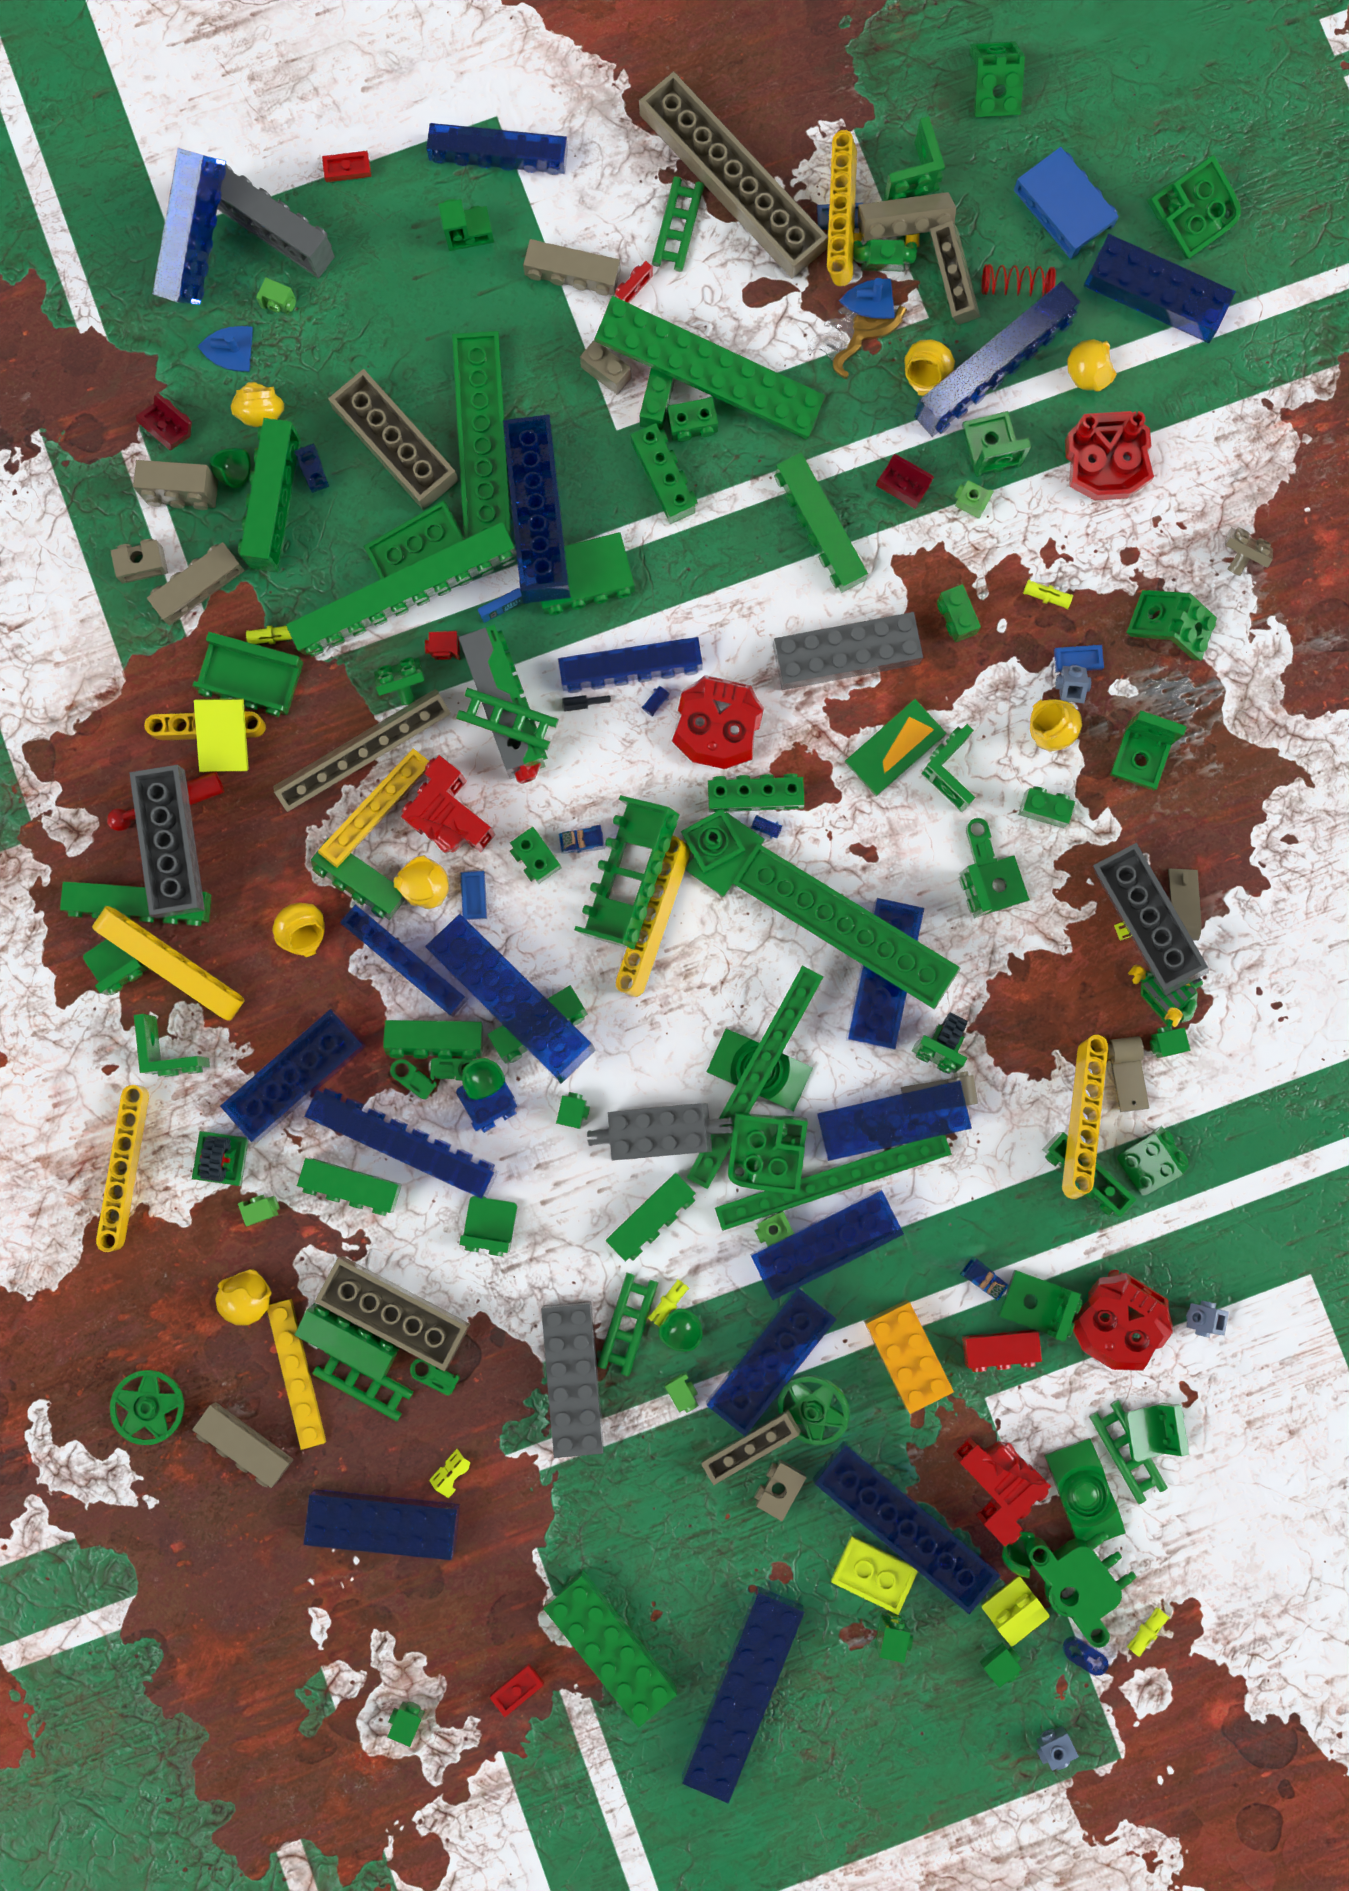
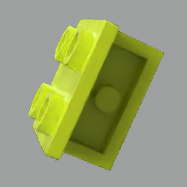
M1020 1576L1014 1578L981 1605L1010 1646L1017 1644L1050 1617Z

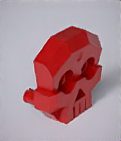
M1125 411L1084 414L1065 439L1066 458L1071 462L1069 487L1094 501L1128 499L1153 480L1154 474L1148 451L1152 446L1150 428L1144 424L1145 415L1141 411H1138L1137 415L1136 411L1133 413ZM1123 455L1129 456L1130 460H1124ZM1093 457L1095 462H1089L1088 458Z
M704 675L697 682L683 689L678 707L681 718L672 742L694 763L727 769L753 759L754 734L760 728L764 707L757 699L751 685ZM717 701L729 703V705L721 711ZM699 717L703 718L705 723L698 725L696 719ZM734 725L738 726L739 732L732 733L730 728Z
M1117 1269L1111 1270L1108 1273V1277H1102L1096 1281L1088 1292V1301L1081 1307L1078 1314H1074L1072 1323H1074L1073 1332L1082 1350L1112 1370L1143 1371L1155 1349L1162 1348L1173 1333L1168 1299L1129 1274L1122 1272L1119 1274ZM1128 1306L1135 1310L1128 1311ZM1107 1313L1110 1316L1108 1318H1102L1101 1314ZM1134 1333H1139L1141 1336L1139 1338H1134L1132 1335Z

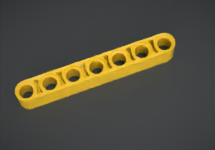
M848 130L838 131L832 139L827 268L833 283L837 286L847 285L853 276L857 148L853 136Z
M672 836L669 850L665 853L662 871L657 877L655 892L650 898L647 916L644 919L635 949L626 948L616 978L617 989L631 997L640 996L646 988L691 851L687 843L676 836ZM671 868V871L669 872V874L666 875L668 869ZM663 890L662 896L659 897L660 892ZM656 913L654 919L651 920L652 915ZM648 935V939L644 943V938ZM640 958V962H639V964L636 966V962H637V960ZM633 980L632 986L628 988L629 983Z
M105 906L92 925V928L97 933L221 1018L231 1021L244 1003V998L236 991L118 910Z
M1100 1035L1089 1037L1079 1045L1077 1051L1062 1190L1070 1199H1078L1092 1190L1094 1185L1108 1043ZM1083 1113L1087 1115L1088 1120L1084 1117ZM1080 1135L1085 1139V1143L1081 1140ZM1078 1159L1082 1161L1083 1166L1079 1164ZM1075 1182L1079 1184L1080 1190L1076 1187Z
M140 1085L126 1086L121 1093L96 1238L98 1248L104 1252L121 1249L126 1238L149 1102L148 1090ZM134 1090H137L140 1094L137 1102H133L131 1099V1093ZM131 1113L136 1118L133 1126H129L127 1123V1117ZM127 1137L131 1140V1148L129 1150H125L123 1147V1141ZM121 1162H125L127 1164V1171L125 1174H121L119 1171V1165ZM118 1185L123 1189V1195L120 1199L115 1195V1188ZM113 1210L119 1213V1219L116 1223L111 1220V1212ZM109 1234L115 1238V1243L112 1247L106 1242Z

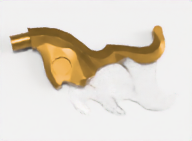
M899 306L895 312V318L876 319L858 315L843 307L838 312L839 314H845V317L826 321L824 327H831V330L828 333L817 335L810 340L808 354L811 356L814 350L825 352L833 362L834 371L843 379H847L849 373L843 369L844 362L861 349V343L865 339L882 338L894 332L903 322L902 318L907 309Z

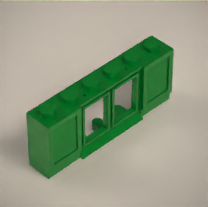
M620 795L619 800L627 806L623 816L615 815L613 818V823L619 827L616 839L610 837L606 839L605 845L612 849L608 861L600 860L598 862V869L604 871L600 884L593 882L590 886V891L596 894L593 906L584 905L582 909L583 914L589 916L586 927L575 926L574 930L585 936L634 950L644 919L647 916L650 898L655 892L657 877L662 871L665 853L669 850L680 814L667 806ZM627 843L652 850L644 874L619 867ZM616 875L641 881L634 905L609 899Z

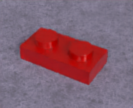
M368 150L322 156L326 182L372 177Z
M646 260L641 266H636L626 283L622 282L617 287L615 297L629 303L653 277V266Z
M528 1663L495 1690L489 1698L505 1718L544 1686V1682Z

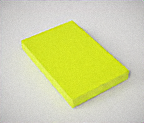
M195 699L194 710L199 772L248 771L244 699Z
M851 1535L831 1578V1583L899 1615L919 1568Z

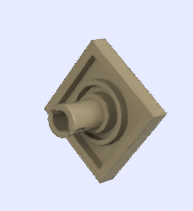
M1231 527L1226 535L1225 546L1238 553L1228 567V570L1233 574L1241 576L1250 559L1268 568L1273 560L1271 544L1261 538L1255 540L1249 537L1250 533L1240 527L1237 529Z

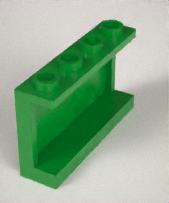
M621 532L529 555L544 614L554 616L561 614L563 610L569 608L579 610L584 608L585 604L593 602L595 604H603L609 598L618 597L622 599L629 597L631 593L635 592Z
M208 632L206 641L209 643L198 681H193L192 685L198 691V694L208 698H212V695L221 697L220 699H244V707L256 711L257 707L266 710L265 713L279 717L280 714L288 715L304 663L300 657Z

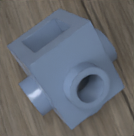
M1077 665L1062 666L1061 675L1056 676L1055 688L1059 689L1060 700L1085 703L1086 694L1091 688V677H1088L1086 668Z
M1201 1300L1200 1305L1191 1303L1186 1315V1327L1195 1329V1334L1209 1338L1210 1334L1225 1336L1229 1311L1215 1308L1216 1303Z
M1063 1726L1055 1730H1046L1040 1735V1738L1036 1739L1040 1747L1036 1751L1043 1765L1048 1763L1052 1771L1066 1768L1070 1761L1079 1757Z

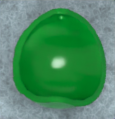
M232 448L224 449L214 454L210 458V467L213 475L220 482L232 488H239L248 479L251 462L249 454L245 449Z
M488 1058L476 1059L467 1064L463 1070L462 1084L468 1097L471 1099H483L494 1094L502 1087L505 1081V1076L500 1066Z
M682 1308L669 1313L659 1328L661 1341L669 1348L681 1352L694 1350L700 1344L703 1336L701 1322L698 1317Z
M1020 1532L1021 1536L1015 1543L1008 1544L1006 1547L1003 1545L1002 1559L1004 1564L1013 1573L1030 1578L1031 1561L1025 1552V1545L1035 1535L1031 1532Z

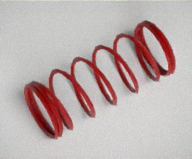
M984 265L981 283L982 295L988 294L990 268L992 273V295H994L998 274L1001 267H1003L1006 296L1010 276L1015 267L1017 272V296L1020 294L1021 282L1026 268H1028L1030 276V297L1032 296L1034 280L1038 269H1041L1042 297L1045 295V288L1047 298L1053 296L1056 280L1055 267L1051 266L1049 268L1046 278L1044 277L1042 267H1037L1032 279L1031 269L1029 266H1025L1019 279L1018 268L1016 265H1013L1007 279L1006 269L1004 265H1000L994 281L992 265Z

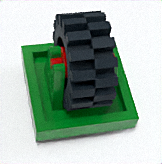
M949 1012L943 1023L936 1026L931 1037L923 1035L915 1043L911 1051L916 1053V1058L926 1063L931 1061L938 1065L937 1069L944 1073L957 1072L965 1065L968 1059L958 1053L965 1038L962 1035L968 1021Z
M199 1131L192 1179L242 1186L249 1138Z

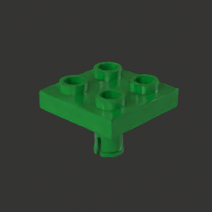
M408 657L401 660L400 664L393 666L384 665L374 672L375 685L379 696L397 690L401 705H409L415 702L410 686L424 681L419 657L415 659Z
M723 809L681 831L703 874L746 851Z

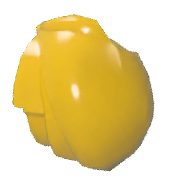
M1095 339L1081 341L1072 349L1068 357V373L1075 385L1083 390L1099 392L1112 383L1117 375L1110 360V345L1107 341L1101 342Z
M920 340L911 345L904 357L906 378L913 389L918 392V395L928 396L930 393L933 394L954 377L955 360L953 355L939 341Z
M248 382L240 390H236V395L231 404L232 415L244 424L259 427L263 424V418L277 420L284 411V403L275 394L274 387H265L256 382Z
M1040 699L1032 706L1030 733L1039 748L1049 752L1063 750L1077 740L1082 727L1081 714L1072 703L1063 700L1043 701Z
M423 855L415 857L399 871L398 876L394 877V887L411 905L432 909L442 905L449 892V881L444 868L434 860Z
M298 902L283 908L278 913L272 929L277 945L286 951L301 956L304 955L305 957L316 954V950L325 932L322 912L313 904Z
M249 1269L221 1280L218 1284L219 1290L215 1298L217 1310L226 1321L234 1325H250L258 1321L269 1308L271 1290L256 1270Z

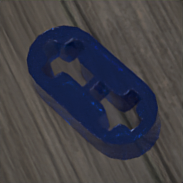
M1075 1636L1069 1637L1064 1641L1063 1652L1070 1661L1095 1676H1101L1107 1671L1109 1666L1108 1660L1101 1651ZM1078 1644V1648L1083 1652V1655L1081 1656L1076 1652L1071 1655L1072 1652L1069 1647L1071 1645L1075 1647ZM1090 1656L1094 1660L1099 1658L1102 1663L1101 1666L1096 1665L1093 1668V1664L1088 1660V1657Z

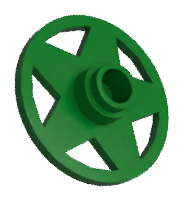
M142 1370L124 1378L114 1390L110 1401V1416L115 1429L123 1438L138 1445H153L170 1437L179 1427L184 1414V1398L179 1386L170 1376L156 1370ZM143 1376L138 1391L123 1389L131 1380ZM158 1378L167 1382L175 1393H160ZM117 1403L128 1411L122 1426L117 1416ZM178 1407L176 1420L168 1430L164 1414ZM146 1427L156 1438L141 1439L132 1435Z
M815 1375L799 1376L785 1385L778 1399V1412L780 1414L785 1411V1396L789 1390L795 1404L788 1408L796 1424L805 1425L808 1434L806 1436L800 1432L799 1436L795 1438L811 1445H827L838 1440L843 1435L849 1424L850 1410L844 1394L836 1385L825 1378ZM802 1382L818 1383L821 1386L812 1392ZM834 1394L842 1405L843 1413L831 1406ZM825 1426L840 1427L834 1435L823 1438Z

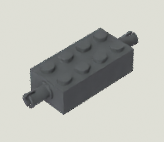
M708 1103L607 1112L608 1129L588 1130L587 1137H597V1139H589L587 1141L589 1146L610 1144L611 1159L615 1161L712 1152L711 1134L732 1133L733 1128L732 1126L722 1127L725 1124H732L731 1117L710 1120Z

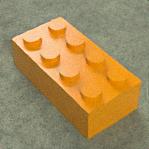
M908 1300L863 1321L909 1414L954 1393Z

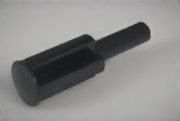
M586 695L562 698V707L564 712L588 709V705L609 703L611 698L609 695L587 698Z

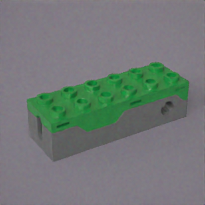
M494 624L460 636L459 640L477 691L530 709L526 696L522 698L520 696L524 694L518 674L514 676L512 674L517 671L510 652L506 654L504 652L509 649L502 630L497 632ZM482 703L489 720L494 707ZM503 710L499 724L512 728L517 714ZM526 718L521 731L535 736L537 731L535 721ZM492 731L510 779L516 778L518 783L524 784L534 780L539 769L546 767L544 760L548 758L545 749Z

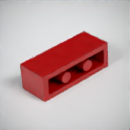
M1035 1329L962 1336L965 1366L969 1369L972 1368V1372L987 1371V1367L996 1366L997 1370L1011 1369L1012 1364H1021V1367L1036 1366L1035 1362H1042L1039 1332Z

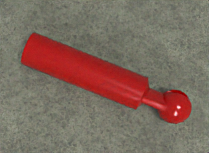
M216 771L187 781L190 805L224 793L223 784ZM118 808L112 810L107 817L109 827L116 831L126 830L130 826L131 821L136 819L135 809L126 811Z

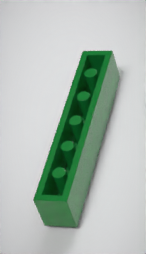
M802 452L776 465V474L774 475L776 483L786 491L785 498L787 503L797 511L796 518L798 523L808 531L809 535H807L809 543L819 551L820 555H818L822 566L824 568L827 567L831 575L829 577L833 586L839 588L841 593L866 581L868 572Z
M63 882L60 910L67 912L68 917L83 918V914H92L91 918L97 919L105 906H110L129 919L130 917L139 918V922L154 923V919H161L163 924L177 925L178 921H187L186 925L201 926V922L209 923L212 895L202 892L205 911L155 918L149 915L145 887Z

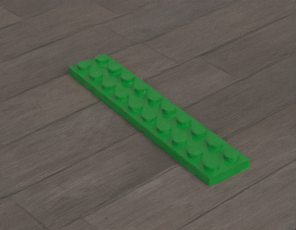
M615 296L611 297L594 338V342L804 439L809 437L825 397L820 392Z
M499 331L452 334L464 538L467 539L503 522L512 540Z
M757 843L733 881L735 886L934 1010L961 969L948 959Z

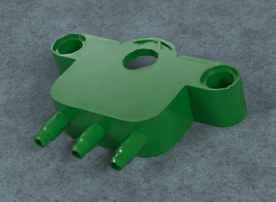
M1104 1531L1096 1534L1088 1541L1072 1539L1054 1552L1050 1550L1041 1538L1034 1537L1029 1539L1025 1545V1552L1032 1565L1045 1581V1595L1052 1608L1059 1615L1071 1617L1093 1647L1102 1648L1106 1646L1109 1642L1110 1634L1101 1618L1120 1604L1122 1600L1121 1590L1137 1578L1135 1573L1131 1571L1115 1581L1108 1569L1118 1563L1122 1555L1117 1551L1101 1561L1094 1552V1549L1108 1538ZM1036 1549H1044L1041 1555L1033 1556V1552ZM1064 1588H1074L1071 1596L1060 1597V1593ZM1101 1629L1098 1635H1091L1093 1630Z

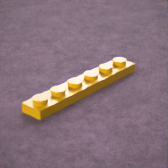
M413 748L321 846L318 853L338 868L422 777L429 760Z
M292 1299L270 1304L267 1312L300 1448L302 1450L326 1443V1438L302 1339L295 1336L298 1323Z

